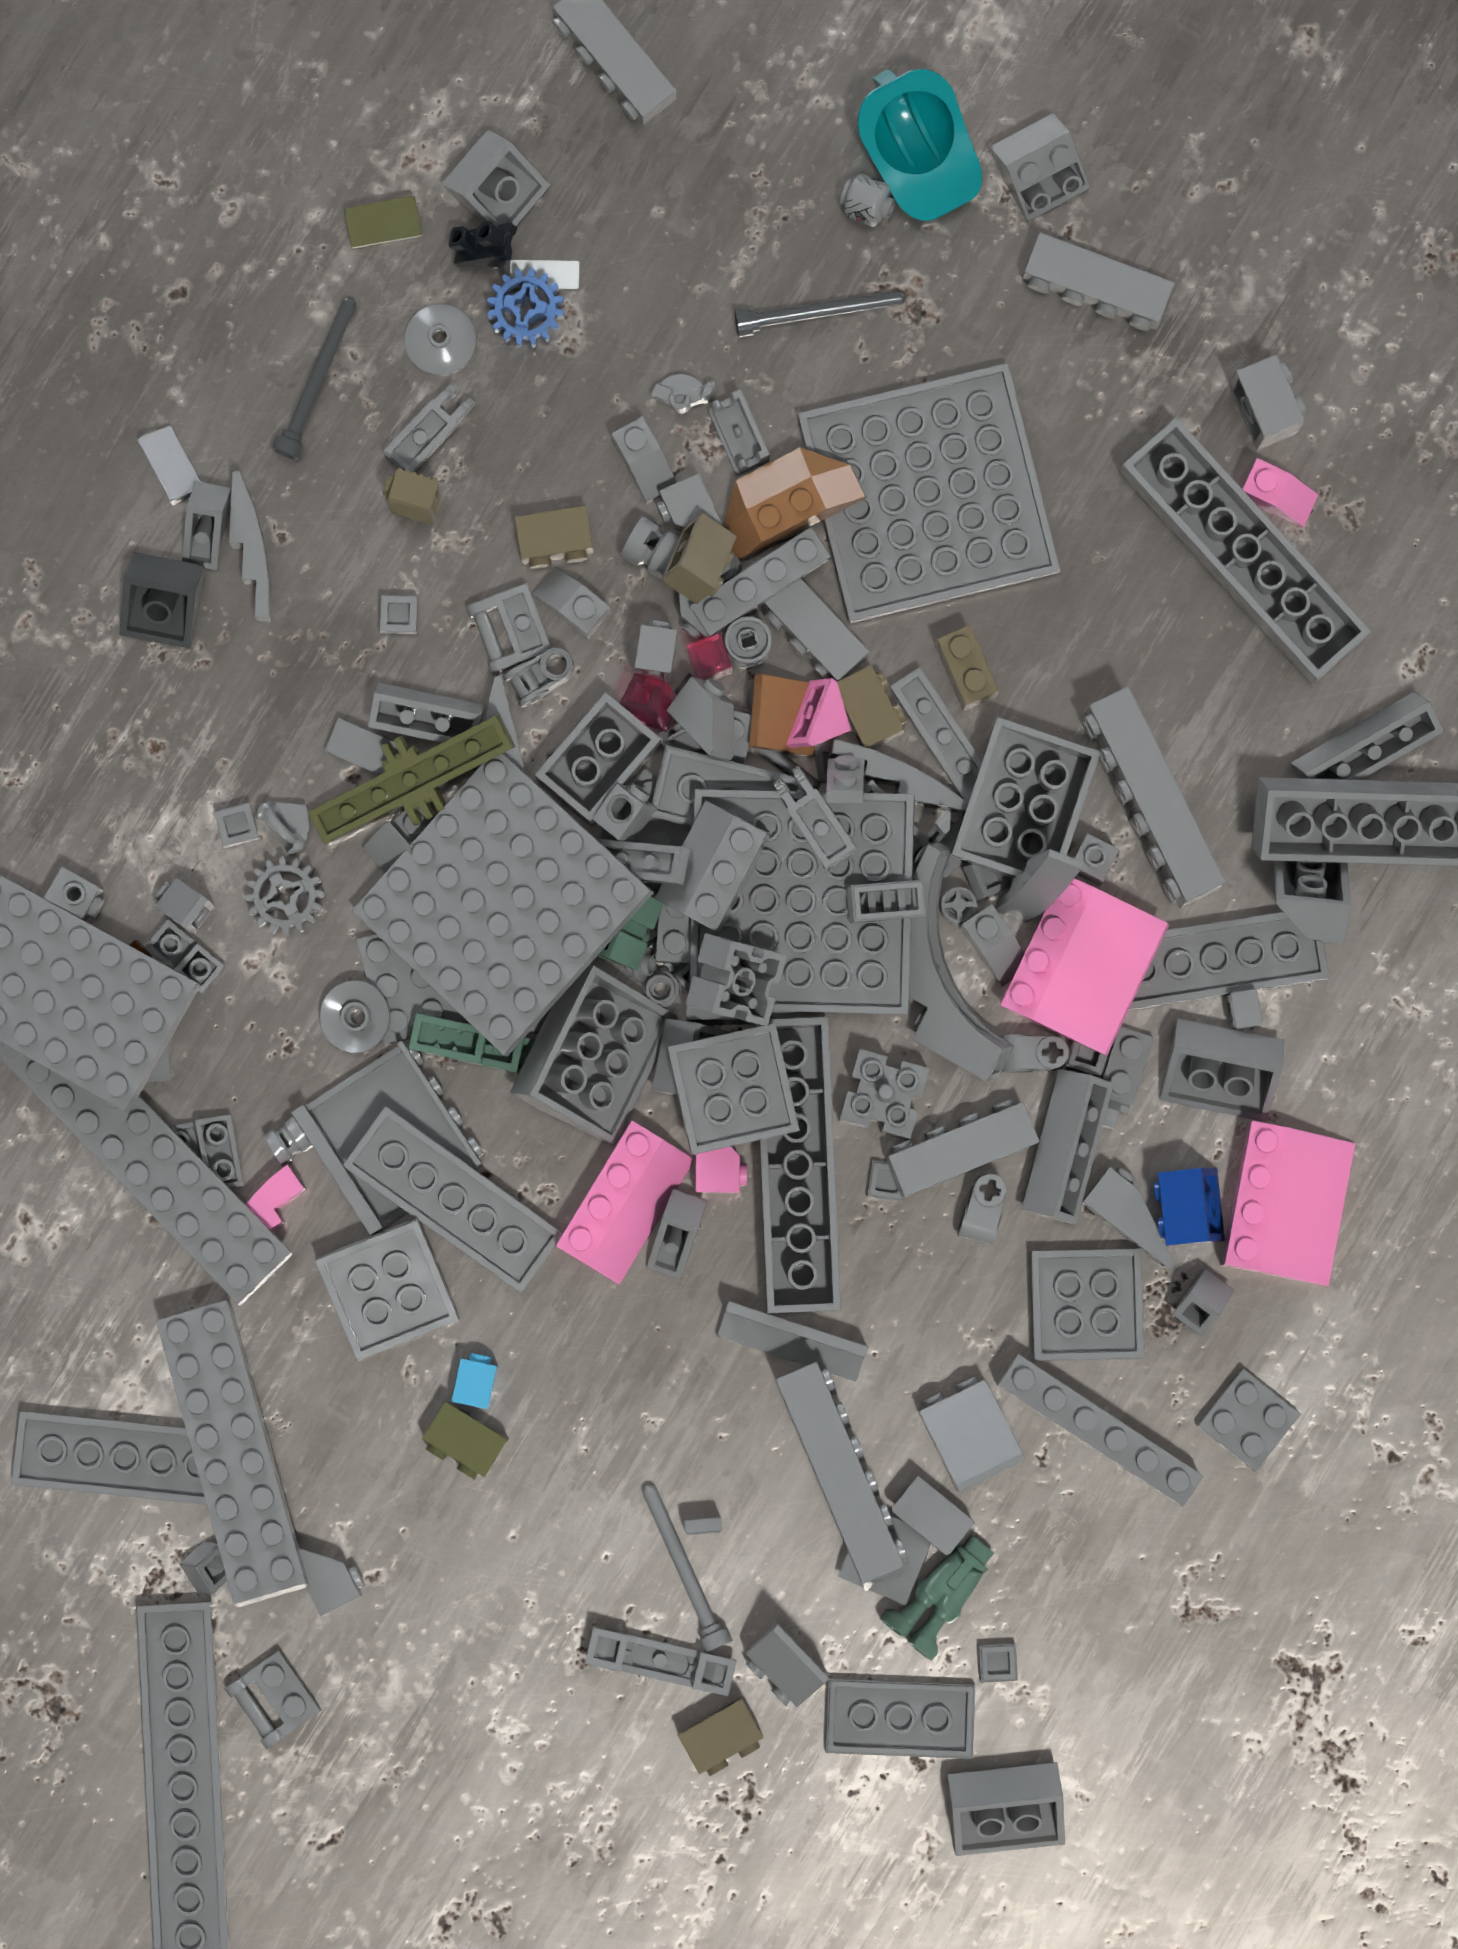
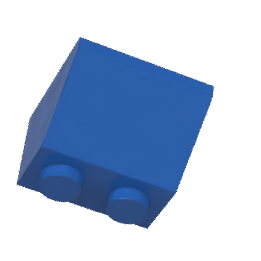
M1194 1168L1158 1172L1159 1180L1155 1181L1154 1191L1157 1202L1162 1204L1163 1217H1159L1158 1227L1160 1237L1165 1239L1166 1246L1225 1241L1217 1168Z

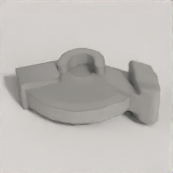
M677 374L671 375L660 384L656 383L651 395L652 398L671 406L676 413L685 414L689 412L692 406L712 402L717 393V386L714 381L703 386L693 376Z

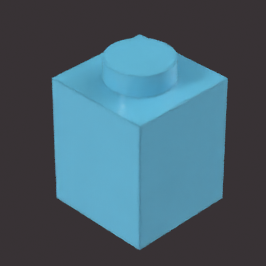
M470 1353L469 1360L461 1358L452 1402L489 1409L498 1366L490 1365L492 1357Z

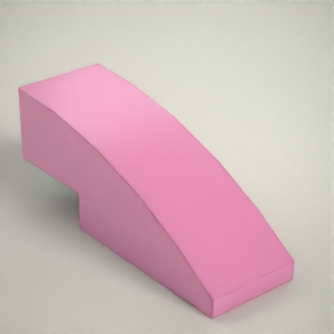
M287 1164L269 1178L246 1205L271 1231H274L285 1223L277 1210L306 1191V1188L291 1166Z

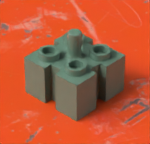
M650 897L597 957L638 971L648 945L646 942L650 938L647 928L654 930L664 903Z

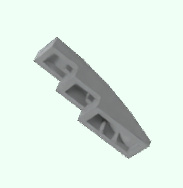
M232 471L229 544L232 549H243L242 581L245 585H256L255 618L257 621L272 622V584L265 540L257 511L240 471Z
M837 739L831 742L828 757L836 758L842 755H850L856 759H864L865 780H874L875 782L896 786L894 794H915V805L965 814L968 802L941 782L909 764L870 748Z
M1051 849L1028 859L1024 873L1013 878L1009 892L998 897L995 906L996 910L1024 922L1031 921L1051 906L1065 891L1082 869L1084 862Z

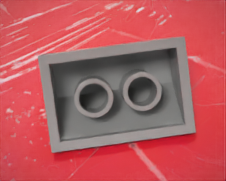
M705 801L682 847L690 849L684 885L662 883L655 898L704 926L720 932L771 834Z
M1274 861L1276 904L1307 939L1316 940L1321 943H1344L1351 908L1347 863Z
M1177 1018L1170 1044L1160 1100L1267 1122L1282 1071L1285 1040Z
M1058 1762L948 1774L949 1801L956 1856L1065 1844L1064 1803Z

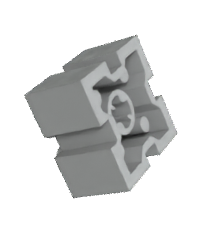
M705 933L697 962L704 964L701 967V976H693L685 1004L714 1014L731 1018L735 1017L747 1022L768 1026L775 998L769 996L772 982L780 983L787 955Z
M859 1049L851 1080L858 1081L859 1085L856 1093L847 1092L839 1122L867 1129L869 1122L873 1121L883 1124L882 1134L907 1141L910 1140L918 1110L910 1108L913 1097L922 1098L930 1068L901 1061L899 1069L886 1066L887 1056Z

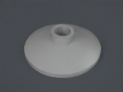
M446 304L430 305L418 311L409 321L404 337L406 352L413 364L428 374L437 376L453 374L465 367L471 360L476 348V332L469 317L460 309ZM438 331H442L447 335L446 340L442 343H437L433 340V335Z
M351 980L340 983L329 991L321 1005L320 1024L322 1031L334 1047L344 1052L362 1053L373 1049L384 1039L390 1026L391 1014L389 1004L383 993L368 982ZM357 1010H361L364 1013V1020L360 1024L354 1019Z

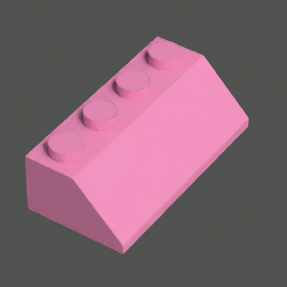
M631 1121L556 1247L620 1285L666 1209L672 1190L678 1189L695 1160L664 1139Z

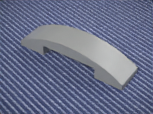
M593 1627L585 1664L684 1685L723 1696H729L737 1662L734 1659L596 1627Z

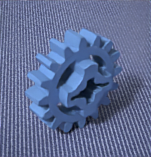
M519 268L515 269V278L513 279L503 274L504 285L501 287L493 284L492 291L497 296L487 298V305L495 308L487 312L488 320H497L492 326L493 331L497 333L504 330L503 341L507 343L514 337L519 348L522 347L524 340H529L532 348L536 347V338L538 337L548 342L549 335L547 331L550 329L558 332L560 328L555 319H563L565 315L563 310L557 308L564 304L563 296H554L559 290L558 284L554 283L548 286L549 277L546 273L539 279L535 278V270L533 268H530L527 276H522ZM522 286V289L514 295H507L511 290ZM536 288L546 295L550 304L539 300L536 295ZM529 295L532 309L528 310L523 321L519 307H523ZM502 312L514 318L515 328L506 322ZM537 321H544L539 327L529 330L530 326Z

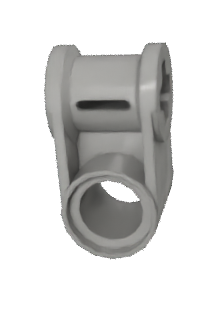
M552 648L534 659L511 669L503 678L506 682L510 681L520 698L518 704L521 708H524L569 681L574 674L575 665L571 656L565 650ZM556 657H562L567 661L566 670L559 675H553L548 672L549 662ZM522 678H525L526 682L530 687V691H528L525 687Z
M1025 1034L1000 1035V1037L1014 1046L1002 1072L1056 1071L1065 1067L1067 1063L1069 1048L1066 1042L1059 1037ZM1050 1044H1056L1059 1051H1064L1063 1056L1057 1057L1056 1063H1050L1049 1058L1043 1056V1051H1048Z
M985 1173L979 1175L974 1180L959 1224L958 1237L991 1246L994 1245L1007 1189L1001 1177ZM989 1179L993 1180V1187L998 1189L997 1196L991 1195L989 1200H985V1193L979 1191L981 1184L987 1185Z

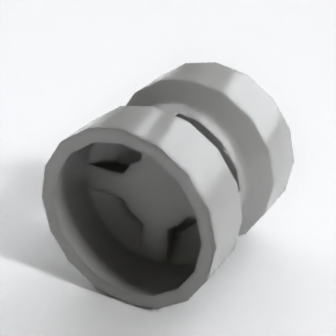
M294 1116L284 1122L283 1128L278 1131L271 1130L263 1135L269 1148L282 1166L290 1162L293 1155L297 1152H306L313 1147ZM283 1137L286 1138L291 1147L287 1146V1144L283 1140Z

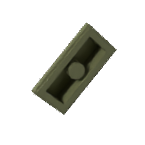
M415 196L344 209L352 249L422 236Z

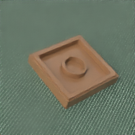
M765 674L755 675L749 747L805 757L814 756L815 745L790 748L786 745L809 682Z

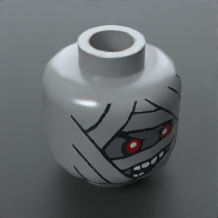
M859 174L854 180L849 178L840 197V205L844 206L845 216L872 227L879 224L883 218L887 220L890 218L896 202L895 199L891 198L890 186L886 182L866 174Z

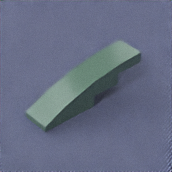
M416 1013L408 1049L519 1074L535 1039L524 1037L508 1056H505L470 1024Z

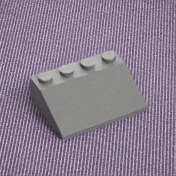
M997 717L951 855L1011 880L1024 873L1028 859L1049 849L1067 855L1101 752Z
M589 965L551 1007L510 1093L565 1123L611 1145H615L657 1060L666 1019L676 1020L677 1015L654 1003L596 966Z

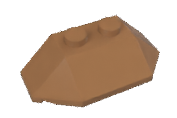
M799 447L735 481L723 526L737 536L732 551L739 558V562H742L865 499L866 496L851 465Z

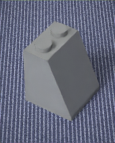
M975 1376L955 1385L958 1392L946 1398L940 1392L922 1401L925 1408L918 1411L951 1482L958 1492L1026 1460L986 1380L977 1382Z

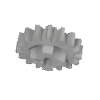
M280 856L279 865L274 866L270 860H266L268 870L263 872L256 868L254 872L258 877L257 882L247 881V886L254 891L253 894L246 895L245 900L255 905L248 910L251 916L260 914V918L256 923L259 927L270 923L269 932L271 934H275L278 928L281 927L284 935L290 936L291 927L294 926L300 933L304 932L302 923L307 920L309 923L314 924L316 921L311 915L312 912H322L323 907L316 903V899L325 897L324 891L315 889L322 882L320 877L310 879L309 876L313 868L308 865L303 870L299 869L300 860L298 858H295L291 865H287L285 857ZM281 873H293L301 877L302 880L293 883L285 880ZM269 879L271 883L269 893L261 899L262 888ZM281 888H285L288 892L294 891V894L290 896L291 902L287 905L282 901L275 902L280 897L279 890ZM309 893L308 904L304 911L300 913L298 907L301 898ZM278 910L284 912L289 920H278L267 913Z

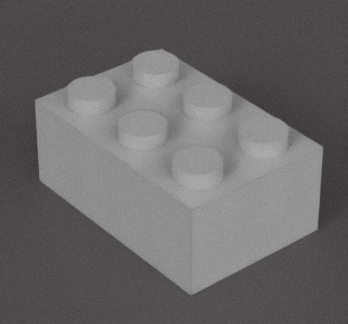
M605 692L537 771L535 778L580 818L592 826L595 823L592 818L616 784L627 785L661 746V738Z

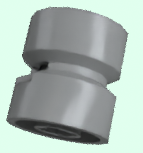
M642 516L625 543L620 557L636 566L647 565V572L662 580L680 536L671 531L665 534L662 533L661 525ZM648 545L655 547L654 550L649 549Z
M751 616L741 617L732 622L727 628L724 644L725 654L729 662L743 670L756 669L766 662L771 652L772 639L771 632L764 622Z

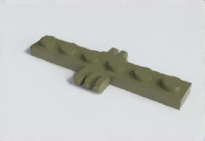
M497 714L421 754L416 746L408 747L402 736L394 739V743L399 751L398 754H396L389 742L381 745L386 760L382 761V766L385 770L383 774L308 812L323 843L326 844L400 805H403L414 826L422 823L418 808L421 809L427 820L435 817L430 802L434 803L438 812L445 809L444 806L446 805L437 786L515 747L500 715Z

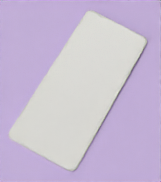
M510 261V279L515 278V269L519 268L522 276H527L530 268H533L535 270V278L539 279L544 273L548 274V286L557 283L559 289L579 288V261Z

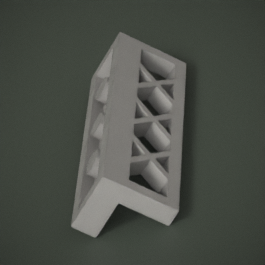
M728 1301L717 1337L806 1366L817 1362L820 1370L827 1368L830 1374L855 1382L868 1350V1346Z

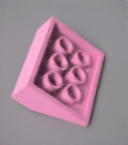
M1074 878L1065 891L1045 910L1002 1000L1001 1006L1019 1017L1107 1056L1169 924Z
M1253 1120L1248 1122L1221 1266L1329 1286L1355 1143Z

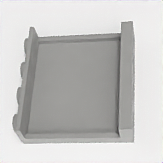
M402 1041L398 1043L397 1047L306 1106L302 1105L291 1112L371 1236L408 1214V1212L342 1165L385 1105L475 1170L483 1165L479 1157L484 1153L473 1136L466 1139L459 1129L464 1124L463 1120L453 1105L446 1109L439 1096L444 1094L443 1089L433 1075L426 1078L419 1066L425 1062L419 1052L408 1049Z

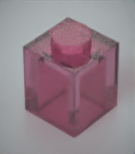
M721 634L686 645V653L696 678L703 680L712 678L715 680L732 674V665Z
M634 673L620 705L645 726L666 732L673 718L667 712V709L677 695L665 681Z

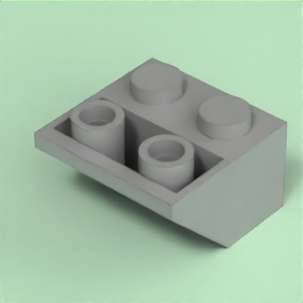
M1053 113L990 146L1000 174L1027 221L1090 189L1069 130Z

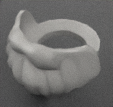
M266 801L260 805L256 813L257 819L267 823L269 829L278 835L280 842L284 845L286 854H293L302 850L306 845L308 831L310 830L306 805L283 802L273 803L271 801Z

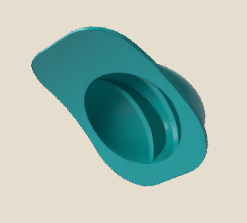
M914 69L899 77L890 70H886L872 77L876 89L872 90L860 105L857 118L858 132L882 179L890 186V192L898 206L912 218L930 221L975 198L982 184L981 165L950 84L941 75L929 69Z

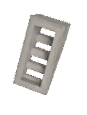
M923 880L850 885L846 888L850 924L926 917ZM905 889H911L913 910L906 911ZM896 890L898 911L892 912L890 891ZM875 892H881L882 912L880 913L876 912ZM866 893L867 914H861L860 894Z

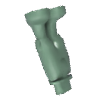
M971 1535L962 1547L957 1545L955 1550L939 1563L924 1580L922 1579L917 1582L914 1590L915 1599L907 1607L899 1611L887 1609L881 1614L879 1619L896 1634L905 1639L926 1609L934 1605L935 1608L932 1615L907 1641L915 1650L932 1661L938 1655L936 1640L941 1628L945 1623L950 1624L960 1618L962 1607L973 1593L982 1575L988 1570L985 1564L994 1553Z

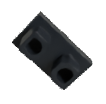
M492 221L482 222L476 229L471 230L466 229L464 226L454 227L451 230L448 244L456 252L454 264L459 268L487 264L492 269L503 267L507 260H511V240L516 234L517 227L512 223L496 225Z

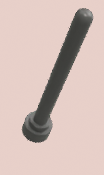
M897 290L759 313L757 309L750 310L749 307L734 309L736 329L739 338L752 336L754 331H760V327L901 305L905 303L907 296L905 292Z
M351 297L345 298L341 303L287 430H283L281 435H277L271 449L281 456L292 460H298L303 449L301 444L303 438L300 435L356 308V302Z

